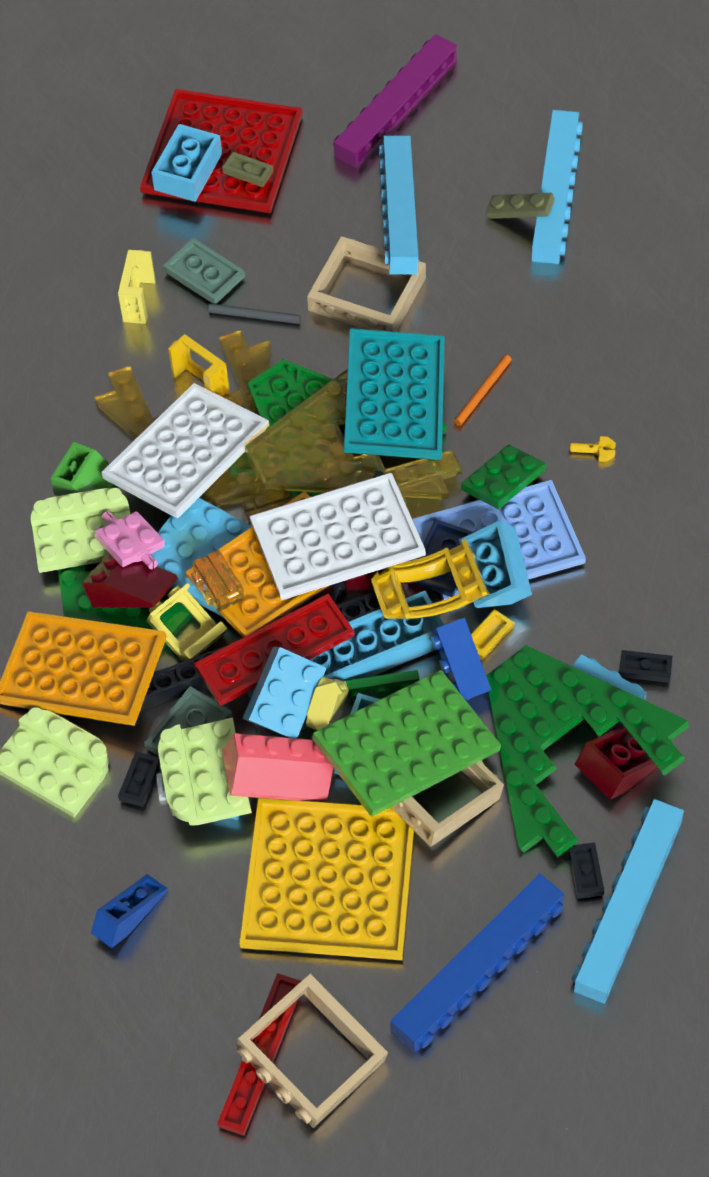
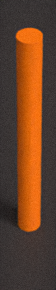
M505 354L455 417L453 421L456 425L461 426L509 365L512 361L509 355Z

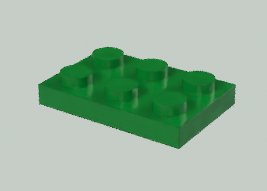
M508 444L461 483V489L499 510L546 470V463Z

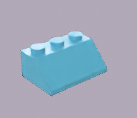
M499 520L459 539L461 545V540L466 538L476 557L475 561L486 589L490 593L474 601V607L510 605L532 595L515 527Z

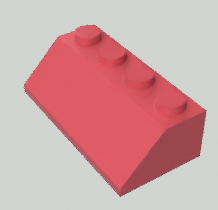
M234 733L222 749L230 796L324 803L328 799L333 766L313 740Z

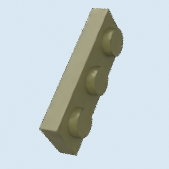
M552 193L492 195L486 215L489 219L547 217L550 214L555 197Z

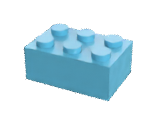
M179 124L152 170L154 190L196 202L222 155L220 135Z
M273 647L242 719L285 738L297 739L307 716L315 688L321 678H323L326 667L281 647Z

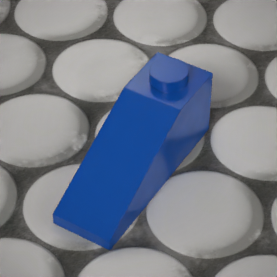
M146 874L97 910L91 934L109 947H114L134 930L164 896L168 888Z

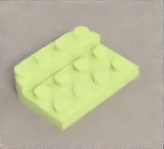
M103 488L39 500L34 504V509L31 513V524L39 573L99 563L103 557L110 554L95 538V530L108 525L102 519L104 512L110 511L116 519H121L130 514L128 501L120 489Z
M37 707L32 708L18 720L20 726L0 750V775L75 818L108 773L109 759L106 746L96 736L59 715Z
M233 718L181 729L180 724L170 729H165L160 735L158 754L166 799L173 816L175 815L178 819L189 822V825H201L252 813L249 797L230 796L222 749L234 733H236Z

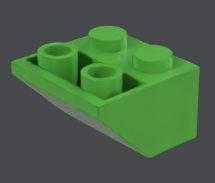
M73 442L50 478L54 495L61 496L103 488L111 489L113 484L103 479L101 473L110 463L96 450Z

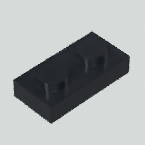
M621 650L619 674L623 678L670 683L673 656Z
M135 752L118 794L119 801L144 807L160 767L159 757Z
M595 842L573 845L568 849L577 899L604 895L605 890Z

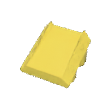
M327 677L321 678L315 688L307 712L306 725L308 727L320 730L340 719L349 692L346 681L332 680Z

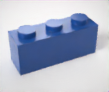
M460 618L431 629L433 633L430 636L431 642L435 650L439 649L442 657L439 660L441 669L444 674H448L451 683L463 698L467 700L491 691L465 618Z

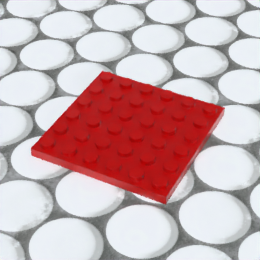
M175 89L140 185L141 193L184 199L154 190L152 170L177 126L181 124L220 135L222 155L197 198V202L271 213L303 115L302 108ZM232 152L273 166V173L264 187L223 173V166Z

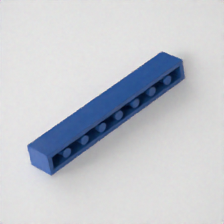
M539 873L390 1020L391 1032L414 1053L420 1047H427L434 1038L433 1034L439 1028H446L453 1019L452 1015L458 1009H465L472 1000L471 996L477 990H484L491 980L490 977L496 971L498 973L503 971L509 963L508 959L514 953H521L528 943L527 940L533 934L535 936L539 935L546 926L545 922L551 916L555 918L564 908V893Z

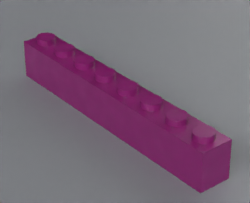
M437 34L430 40H427L422 49L411 57L407 65L399 70L392 81H388L385 88L374 96L372 102L361 110L359 116L348 124L346 130L335 138L333 142L334 157L357 168L384 139V136L389 134L457 60V44Z

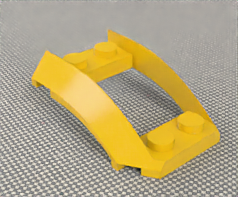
M466 538L461 540V545L451 550L447 547L429 556L387 567L381 574L377 572L371 581L383 616L386 619L430 617L454 611L489 595L490 593L486 589L475 561L476 557ZM450 571L452 572L459 594L428 605L408 606L401 583L421 581Z

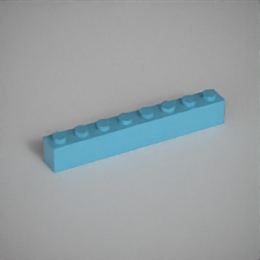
M552 111L540 193H552L555 200L549 216L537 217L532 262L559 264L560 255H565L566 241L562 240L563 237L567 238L569 224H565V220H570L571 206H567V204L572 203L573 189H570V185H575L576 172H572V169H577L578 155L574 154L579 152L580 138H577V135H582L583 122H579V112Z
M384 136L383 145H379V158H383L380 159V173H384L380 177V186L385 188L381 189V203H386L382 204V218H386V220H383V233H387V235H384V249H388V251H385L384 262L385 265H389V274H417L418 243L411 137Z
M656 799L653 800L650 808L645 807L640 820L643 822L641 830L636 828L631 840V844H634L632 851H626L621 864L624 867L622 874L617 873L611 888L615 889L612 897L607 896L602 907V911L605 912L602 920L597 918L592 930V934L595 935L592 943L587 942L584 947L582 957L585 960L582 966L577 965L572 976V981L575 982L574 992L600 1003H606L678 833L684 810Z

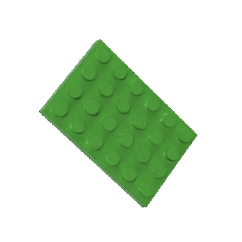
M442 670L314 732L312 736L313 741L371 817L495 754L501 748L499 741Z

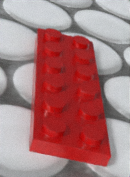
M327 594L195 662V669L219 706H222L256 688L273 647H281L310 660L354 637L355 633L333 599Z

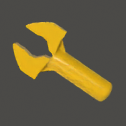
M600 436V441L595 444L570 443L569 450L570 452L594 453L599 457V462H607L615 457V450H604V448L615 449L616 443L609 437Z

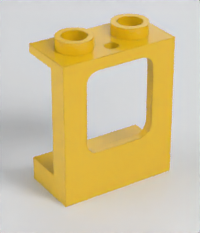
M185 334L170 345L168 351L173 378L176 379L183 371L187 370L204 382L205 389L223 398L230 392L225 362ZM190 349L208 361L211 366L205 370L194 362L191 358Z

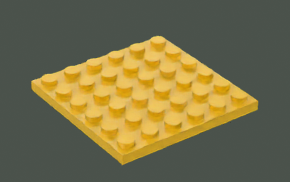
M258 798L239 943L240 948L403 960L414 830L391 807L371 817L362 805Z

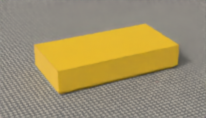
M495 609L471 633L479 658L482 661L514 627L512 620Z

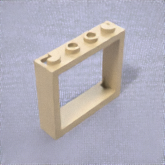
M341 236L307 296L308 311L365 330L397 332L426 279V263L418 260L417 274H403L411 278L392 313L387 315L324 294L327 285L344 256L389 270V265H385L384 262L386 250Z
M482 760L467 767L462 772L483 793L440 823L412 796L391 808L432 847L500 800L504 784L498 779L496 774H493L483 764Z
M311 974L242 1034L236 1044L237 1052L242 1056V1060L245 1063L250 1062L257 1069L256 1074L266 1084L269 1082L276 1089L275 1093L278 1098L285 1104L289 1103L296 1110L295 1114L299 1120L303 1119L306 1124L309 1123L313 1128L385 1062L388 1052ZM303 994L368 1059L317 1108L252 1042L256 1036Z

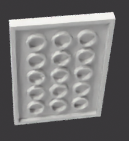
M194 383L101 472L102 477L106 481L178 519L266 431V428L269 426V420Z
M392 473L250 516L251 525L281 600L426 555L424 545Z

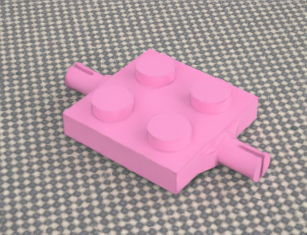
M110 511L104 512L102 519L108 525L95 530V538L122 567L133 562L143 561L149 569L155 568L158 562L151 555L164 548V539L137 511L121 519H116Z

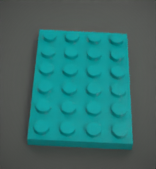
M350 328L344 453L441 460L445 336Z

